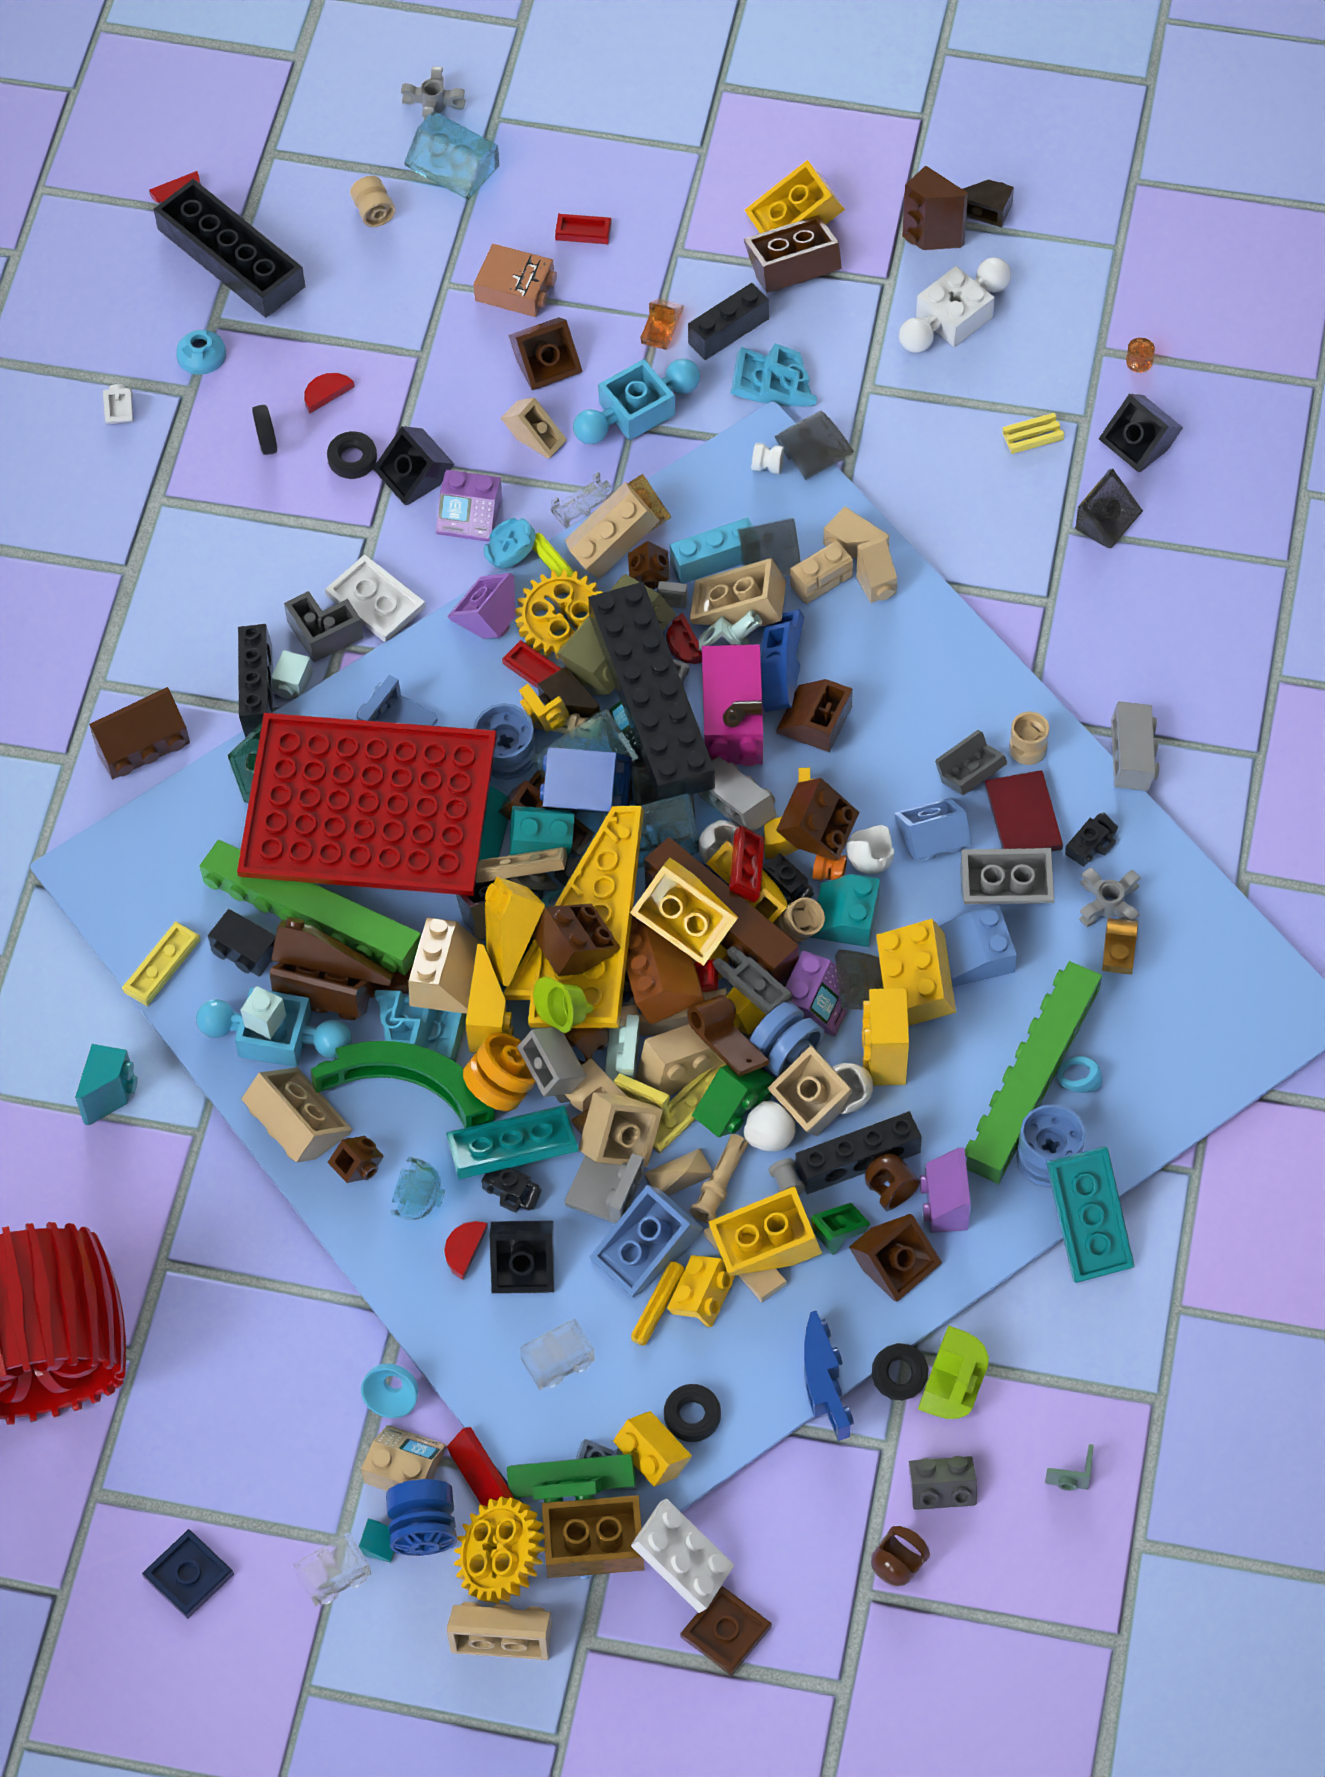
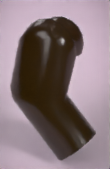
M762 701L733 702L724 712L723 722L728 727H736L746 716L762 715Z

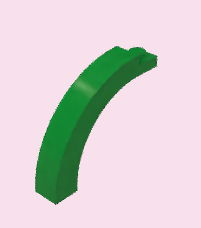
M366 1041L335 1048L336 1060L323 1061L316 1067L311 1068L312 1085L316 1093L359 1079L394 1078L415 1083L435 1093L453 1109L464 1128L494 1122V1108L484 1104L469 1090L463 1078L464 1068L446 1056L418 1045L397 1041Z

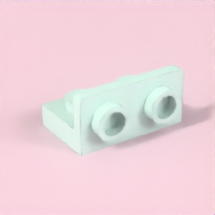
M627 1015L626 1026L610 1028L605 1073L613 1082L619 1073L635 1080L640 1038L639 1015Z

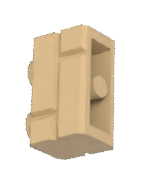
M835 541L790 568V586L805 604H808L838 586L840 582L843 583L850 579L853 575V559L841 544Z

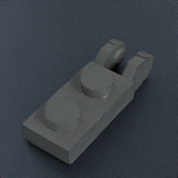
M733 946L727 950V955L738 966L736 969H733L720 958L713 962L719 974L728 979V982L766 1015L783 1002L792 1001V994L751 957L747 958Z

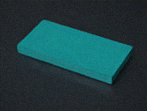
M565 1105L446 1133L458 1180L579 1151Z
M1104 1146L1047 1161L1046 1165L1073 1282L1078 1283L1134 1268L1135 1265L1108 1147Z

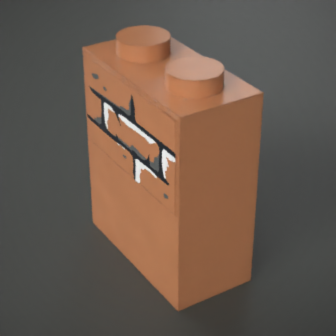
M492 243L473 284L475 301L536 317L540 307L544 308L546 305L549 287H554L557 279L553 259Z

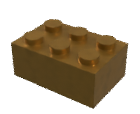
M639 1495L542 1503L547 1578L645 1570L644 1559L631 1547V1544L642 1529Z

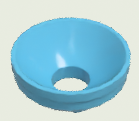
M195 330L180 339L176 349V356L179 365L185 371L191 374L202 375L217 370L224 363L226 348L223 340L216 333L209 330ZM196 339L207 341L204 347L195 348L192 346L193 341Z
M377 1365L365 1375L362 1381L361 1395L364 1403L370 1410L382 1417H403L410 1413L417 1402L418 1384L413 1375L399 1365ZM386 1377H398L403 1386L401 1388L390 1387L386 1382Z

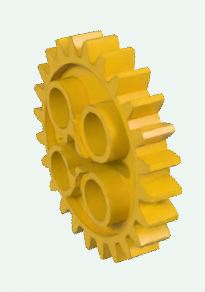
M563 569L561 576L558 577L555 571L552 570L551 578L549 579L545 575L540 574L541 582L538 584L536 581L531 580L532 590L523 588L525 598L517 599L520 607L515 608V614L519 617L515 619L517 627L520 628L518 630L520 637H526L525 643L527 645L534 644L533 648L537 652L543 648L545 657H548L553 651L556 654V658L560 659L557 656V652L575 632L569 623L578 629L589 616L588 597L603 593L602 591H597L596 582L589 585L587 575L579 580L578 572L575 571L571 577H568L566 569ZM561 593L569 594V596L564 599L557 598V596ZM546 597L550 598V600L553 602L554 606H553L549 601H547L545 598H546ZM555 607H556L557 610L560 612V613H558L557 615H556ZM539 611H547L544 616L539 617L535 615ZM579 612L588 613L583 618L575 617ZM562 629L566 631L562 635H554V632Z
M499 1497L498 1501L489 1499L488 1507L480 1504L479 1515L470 1513L472 1523L470 1525H462L466 1531L465 1536H457V1539L462 1542V1546L454 1549L455 1553L460 1554V1559L456 1560L454 1565L462 1568L456 1577L464 1580L461 1587L468 1589L469 1595L487 1603L499 1604L500 1600L509 1602L511 1594L520 1596V1585L527 1588L530 1586L527 1580L529 1575L537 1576L533 1567L534 1565L542 1564L537 1555L545 1551L544 1547L539 1546V1542L545 1538V1534L537 1532L543 1523L535 1520L538 1514L530 1510L531 1506L511 1497L509 1499Z

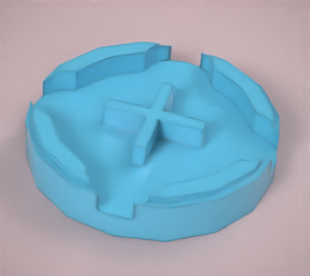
M511 518L500 523L490 533L489 538L491 540L488 545L485 543L484 556L495 568L504 569L514 566L525 558L532 549L536 538L535 529L523 518L521 520Z

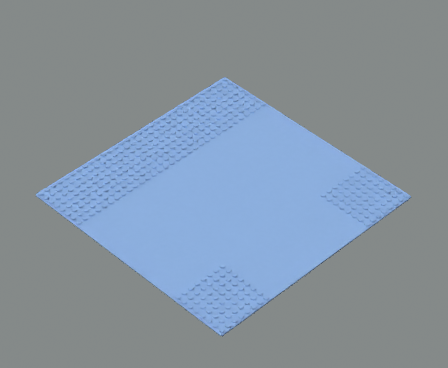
M769 402L632 488L660 521L600 579L585 570L569 551L565 539L590 515L548 540L572 570L578 572L580 579L587 575L589 585L596 582L597 591L607 592L613 588L623 575H629L628 553L646 541L668 551L670 579L666 582L679 583L670 564L669 544L749 517L759 537V558L714 574L772 558L786 580L783 613L800 609L805 617L796 659L801 666L795 692L801 684L823 679L853 689L852 708L830 753L777 734L776 729L787 708L765 712L762 702L763 764H756L754 766L736 765L742 774L751 776L758 786L762 789L767 788L775 798L773 805L777 814L775 818L782 817L798 783V768H810V779L822 778L860 812L848 839L856 831L878 825L887 826L891 834L894 858L890 866L882 873L865 874L859 872L851 865L847 857L845 876L855 874L880 879L879 900L869 947L810 937L798 943L799 957L802 950L829 959L858 984L856 993L836 1036L824 1033L821 1044L816 1050L831 1067L843 1063L857 1064L863 1067V1001H869V989H884L877 934L928 919H933L940 926L969 911L998 905L964 904L961 894L960 876L962 851L957 853L942 852L936 854V858L928 861L916 860L907 850L894 813L951 798L966 812L972 845L964 846V849H1002L985 788V780L1042 770L1063 841V850L1052 851L1054 903L999 904L1017 955L1015 972L953 987L956 1013L908 1026L909 1050L906 1085L873 1086L871 1098L862 1108L849 1114H839L818 1136L806 1132L795 1120L796 1133L794 1139L783 1150L763 1151L748 1143L726 1187L727 1197L725 1201L720 1202L717 1208L716 1218L777 1194L779 1186L775 1177H772L769 1173L770 1166L775 1162L787 1158L795 1161L796 1152L910 1111L922 1136L921 1153L905 1158L903 1161L919 1180L920 1175H925L926 1163L957 1148L964 1147L965 1149L970 1139L976 1140L979 1134L976 1129L981 1117L989 1115L992 1109L989 1107L994 1092L996 1090L1001 1092L1005 1084L1002 1082L1006 1069L1009 1065L1014 1067L1017 1061L1015 1054L1021 1041L1027 1042L1030 1036L1027 1032L1033 1018L1039 1019L1042 1013L1040 1006L1047 993L1052 994L1055 988L1053 981L1058 970L1064 971L1069 961L1101 974L1102 979L1100 990L1063 1062L1069 1058L1079 1056L1091 1058L1100 1067L1103 1083L1099 1089L1093 1092H1073L1060 1085L1057 1071L1040 1106L1053 1104L1063 1106L1078 1115L1084 1124L1086 1133L1083 1152L1104 1146L1108 1147L1119 1199L1325 1052V980L1146 791L1114 787L1113 757L776 402ZM755 443H763L770 450L775 445L784 447L780 474L771 473L768 467L761 471L751 469ZM844 507H847L890 535L889 551L897 575V592L889 599L870 603L856 578L857 558H852L853 575L850 579L843 583L840 582L838 586L808 604H805L791 588L790 568L826 547L823 544L824 527ZM534 550L529 552L519 563L494 574L512 573L514 576L515 608L520 607L517 599L525 598L523 588L532 590L531 580L539 584L541 582L540 574L545 575L547 579L551 578L550 568ZM695 580L685 583L687 584L688 597L686 608H671L676 613L675 617L682 613L684 614L699 641V636L711 625L692 624L690 621ZM466 591L273 713L357 720L356 715L361 705L367 704L373 696L375 687L380 682L383 683L388 675L399 679L402 696L437 714L438 721L434 726L473 729L475 720L480 713L492 705L507 703L523 709L519 703L523 699L519 689L526 684L530 685L537 696L539 694L535 686L502 663V658L520 640L525 642L526 637H520L518 631L520 628L517 627L515 619L519 618L516 614L513 621L509 624L510 628L505 635L500 638L487 639L479 637L447 617L468 592ZM561 593L557 596V598L564 599L568 597L569 594ZM546 597L545 599L554 606L550 598ZM555 607V611H556V615H557V614L560 613V612H559V611L557 610V608ZM542 610L535 615L539 617L544 616L547 611ZM579 612L575 617L583 618L588 613ZM671 620V622L666 626V628L662 631V632H663V635H664V637H665V640H666V634H667V632H668V628H669V627L671 626V624H672V620ZM569 623L570 627L576 631L577 628ZM772 624L756 628L747 636L750 645L760 644V661L765 627L772 626ZM562 629L554 632V635L559 636L566 631ZM721 636L711 646L732 644ZM542 648L539 653L545 656L544 649ZM553 651L546 657L560 668L566 666L561 659L556 658V654ZM671 653V656H672L673 659H675V660H677V661H680V662H683V661H681V660L675 658V657L673 656V654ZM686 663L689 665L690 670L682 685L704 740L702 663ZM616 687L607 695H591L600 705V717L620 701ZM1023 712H1036L1044 716L1049 724L1046 755L1037 764H1020L1013 759L1009 751L1012 721ZM534 728L538 754L536 762L530 771L519 778L509 780L491 776L490 785L506 796H509L512 789L525 780L529 781L543 765V758L548 752V747L557 748L560 746L564 749L611 752L605 729H603L600 743H594L593 739L581 737L570 739L566 733L553 731L546 733L545 730ZM980 730L984 734L987 745L1003 753L1008 764L978 784L973 790L962 795L942 783L935 760L972 733ZM242 731L31 863L33 874L121 987L124 986L175 921L200 935V942L148 1007L132 997L130 999L464 1428H472L507 1484L508 1466L576 1459L581 1442L584 1439L615 1451L618 1447L613 1440L627 1419L651 1411L667 1428L664 1420V1405L668 1396L680 1386L698 1384L710 1389L717 1397L721 1407V1419L715 1432L704 1440L687 1442L675 1437L692 1455L679 1476L654 1487L642 1474L636 1490L614 1488L604 1489L594 1494L595 1499L639 1495L641 1528H643L657 1505L666 1498L680 1512H683L814 1418L804 1376V1341L810 1312L816 1310L820 1320H826L831 1332V1337L828 1338L831 1347H837L840 1352L843 1364L839 1366V1378L836 1379L839 1382L843 1397L871 1377L872 1363L876 1355L885 1347L896 1343L916 1345L1063 1239L1052 1187L1037 1185L1025 1178L1018 1168L1017 1151L1000 1184L967 1170L971 1206L968 1230L931 1233L930 1222H924L923 1203H927V1194H921L920 1185L908 1200L886 1212L879 1203L881 1196L868 1188L864 1179L865 1174L808 1195L804 1190L799 1194L810 1224V1219L814 1214L850 1202L871 1224L867 1231L874 1226L907 1214L914 1216L942 1263L898 1302L888 1296L862 1270L849 1249V1246L863 1234L846 1239L834 1255L816 1237L822 1254L793 1266L776 1268L786 1280V1286L762 1303L742 1279L735 1275L732 1286L712 1327H706L695 1317L673 1315L667 1309V1304L647 1344L641 1346L631 1340V1333L664 1271L640 1293L632 1297L589 1257L616 1223L565 1205L567 1194L585 1156L581 1151L510 1167L531 1177V1182L538 1184L542 1189L535 1210L531 1209L528 1211L520 1207L517 1213L500 1206V1196L493 1193L489 1194L486 1190L482 1189L481 1180L485 1174L458 1180L446 1133L464 1129V1126L453 1109L443 1099L415 1083L394 1078H365L320 1092L353 1129L350 1135L344 1139L365 1135L376 1144V1148L384 1155L378 1165L377 1173L371 1179L346 1183L327 1163L340 1142L315 1160L295 1162L287 1156L285 1149L276 1139L268 1134L266 1127L258 1118L250 1113L249 1108L241 1100L259 1072L296 1067L239 1057L235 1043L237 1031L231 1030L227 1035L219 1038L208 1037L197 1026V1011L203 1003L219 999L228 1003L234 1013L241 1014L240 1009L247 1000L250 988L258 986L264 990L272 991L269 974L270 968L279 962L272 961L260 977L251 972L247 974L241 971L229 959L223 960L213 954L208 934L228 909L276 935L278 925L282 920L270 912L263 913L259 911L253 904L244 900H235L229 893L221 889L214 890L208 887L203 882L199 865L218 839L241 849L260 736L245 738ZM643 760L633 762L631 765L633 800L630 806H642L644 811L633 907L645 892L644 859L668 837L672 838L726 885L730 886L712 868L705 864L699 855V838L704 829L718 820H730L700 798L698 794L658 804ZM583 811L577 813L575 818L595 832L581 856L578 857L570 853L569 858H582L605 820L606 814ZM1105 812L1118 826L1116 834L1112 837L1116 840V844L1106 855L1096 853L1093 856V860L1083 867L1065 855L1066 845L1090 817L1094 819L1099 813ZM508 820L499 857L509 856L510 820ZM764 825L754 831V833L764 837ZM1106 841L1102 847L1106 848L1109 842ZM846 845L842 851V855H847ZM765 848L763 855V866L772 860L765 859ZM798 849L784 856L808 878V884L815 893L811 899L817 901L821 884L831 880L823 879L819 881L812 879L816 854ZM1090 867L1098 873L1102 881L1116 880L1119 882L1131 870L1141 877L1137 882L1139 888L1133 893L1126 895L1123 899L1125 903L1134 907L1140 914L1136 918L1138 929L1132 975L1102 971L1108 917L1100 916L1089 927H1086L1079 920L1082 916L1080 910L1096 900V896L1080 884V881L1084 879L1081 874ZM554 871L545 872L558 885L557 889L565 888L555 878ZM314 883L420 932L421 936L427 917L457 921L475 936L463 922L455 894ZM544 890L543 898L553 890ZM560 896L553 898L549 905L554 906ZM1105 897V899L1110 901L1116 900L1113 897ZM479 940L486 946V940ZM729 960V965H730L733 969H735V968L732 966L731 961ZM724 977L718 980V990L726 988L727 994L734 987ZM498 980L504 995V990L506 989V986H503V984ZM626 992L623 999L624 1002H629L631 992ZM375 997L369 998L367 1013L360 1018H356V1020L342 1019L338 1017L339 1013L331 1011L327 1013L312 1011L309 1026L318 1027L321 1023L328 1020L341 1021L351 1031L352 1044L366 1041H386L384 1035L385 1028L381 1023V1012ZM506 1000L507 1012H512L511 1026L514 1028L513 1037L522 1041L532 1029H538L530 1028L528 1024L530 1000ZM464 1025L456 1063L463 1068L475 1054L469 1052L466 1025ZM756 1027L752 1030V1032L749 1035L744 1032L741 1033L748 1040H750V1037L755 1031ZM640 1035L636 1073L645 1039L653 1036ZM304 1043L298 1068L312 1083L311 1068L316 1067L323 1061H333L336 1058H326L316 1050L314 1045ZM608 1044L604 1050H596L592 1055L593 1061L604 1072ZM574 1045L572 1050L576 1057L585 1062L583 1053ZM1075 1064L1067 1068L1064 1077L1070 1081H1078L1082 1078H1087L1090 1069H1087L1085 1065ZM767 1066L762 1067L772 1077H774L775 1079L778 1078L767 1068ZM535 1084L516 1109L511 1111L494 1109V1121L565 1105L579 1148L589 1110L582 1112L576 1109L570 1102L559 1103L555 1096L543 1097L538 1085ZM681 1090L672 1094L670 1096V1100L674 1098ZM772 1094L769 1101L782 1105ZM752 1107L751 1109L746 1111L742 1118L744 1120V1123L742 1127L735 1133V1135H739L744 1138V1127L746 1125L748 1115L755 1107ZM695 1120L660 1154L655 1149H652L648 1167H644V1175L632 1203L646 1185H649L645 1172L699 1148L714 1172L732 1134L718 1138L698 1120ZM711 1177L669 1195L674 1202L704 1228L685 1253L675 1261L683 1265L684 1270L691 1255L722 1259V1256L704 1236V1230L709 1227V1223L697 1220L689 1211L692 1204H696L701 1195L700 1188L705 1181H709ZM888 1181L884 1183L886 1186H890ZM509 1200L506 1201V1203H509V1204H511V1205H513V1206H515V1204H516V1203L511 1202V1201H509ZM473 1221L488 1223V1229L464 1280L451 1272L450 1267L446 1263L444 1252L446 1240L451 1232L463 1223ZM553 1221L554 1292L491 1294L489 1239L491 1222ZM695 1402L685 1404L680 1410L681 1418L691 1424L698 1423L705 1415L704 1408ZM533 1496L520 1497L519 1499L522 1503L531 1506V1511L537 1512L538 1515L535 1520L543 1523L542 1503H544V1499L534 1500ZM575 1496L563 1497V1501L575 1500ZM583 1575L579 1577L581 1579L587 1580L591 1578L593 1575Z

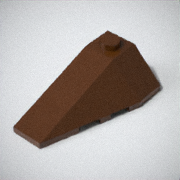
M289 917L287 920L282 919L278 925L271 961L390 986L394 977L393 972L317 928L306 925L304 920Z

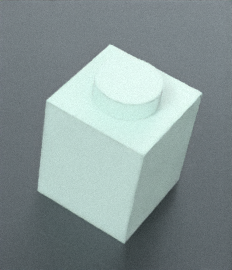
M285 650L282 651L271 677L275 694L285 699H295L305 692L313 673L310 657Z
M258 986L255 987L240 1009L244 1026L269 1039L272 1038L286 1017L283 998Z

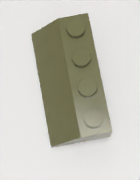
M625 574L611 590L640 582ZM645 585L663 631L676 616V613L658 592ZM588 616L557 652V656L590 695H607L615 689V685L592 622Z

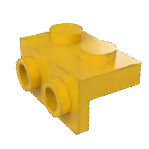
M529 684L519 689L523 698L519 703L523 710L530 716L532 723L534 724L538 721L546 733L551 729L555 731L561 728L567 722L566 719L570 715L560 696L544 706Z
M691 1255L667 1309L673 1315L695 1317L706 1327H712L732 1286L735 1275L729 1276L721 1258Z

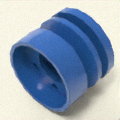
M419 1479L399 1483L389 1488L386 1492L388 1518L392 1520L388 1525L389 1534L391 1535L389 1537L390 1548L392 1551L407 1556L432 1555L446 1551L457 1543V1534L454 1529L456 1527L455 1517L451 1515L454 1511V1500L450 1484L436 1479Z

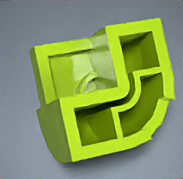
M948 1325L928 1377L918 1410L945 1419H959L971 1412L989 1363L987 1350L978 1338Z

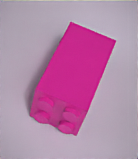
M760 644L702 646L704 743L711 761L720 756L726 762H732L735 765L754 766L756 764H763V715L746 716L736 727H728L723 722V714L733 702L762 701Z

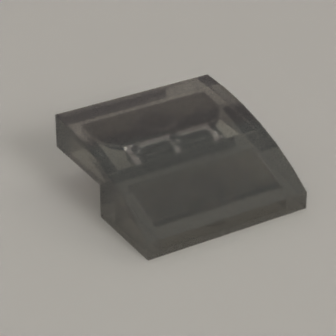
M822 410L775 435L778 444L784 447V454L788 460L793 459L805 480L810 479L854 453L843 434Z
M794 518L737 529L742 553V566L772 558L784 577L790 575V568L801 562Z
M839 949L835 954L841 1008L863 1010V1001H869V989H884L880 959L877 956L862 952Z

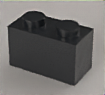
M230 909L225 912L208 934L213 954L223 960L229 959L241 971L247 974L251 972L260 977L272 962L276 935Z

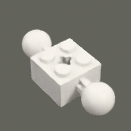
M988 258L979 265L975 280L957 266L952 268L917 295V317L906 320L900 327L899 340L901 345L907 351L913 353L923 352L932 344L935 331L949 344L956 347L993 318L995 297L989 292H1000L1008 286L1011 280L1009 265L1000 258Z

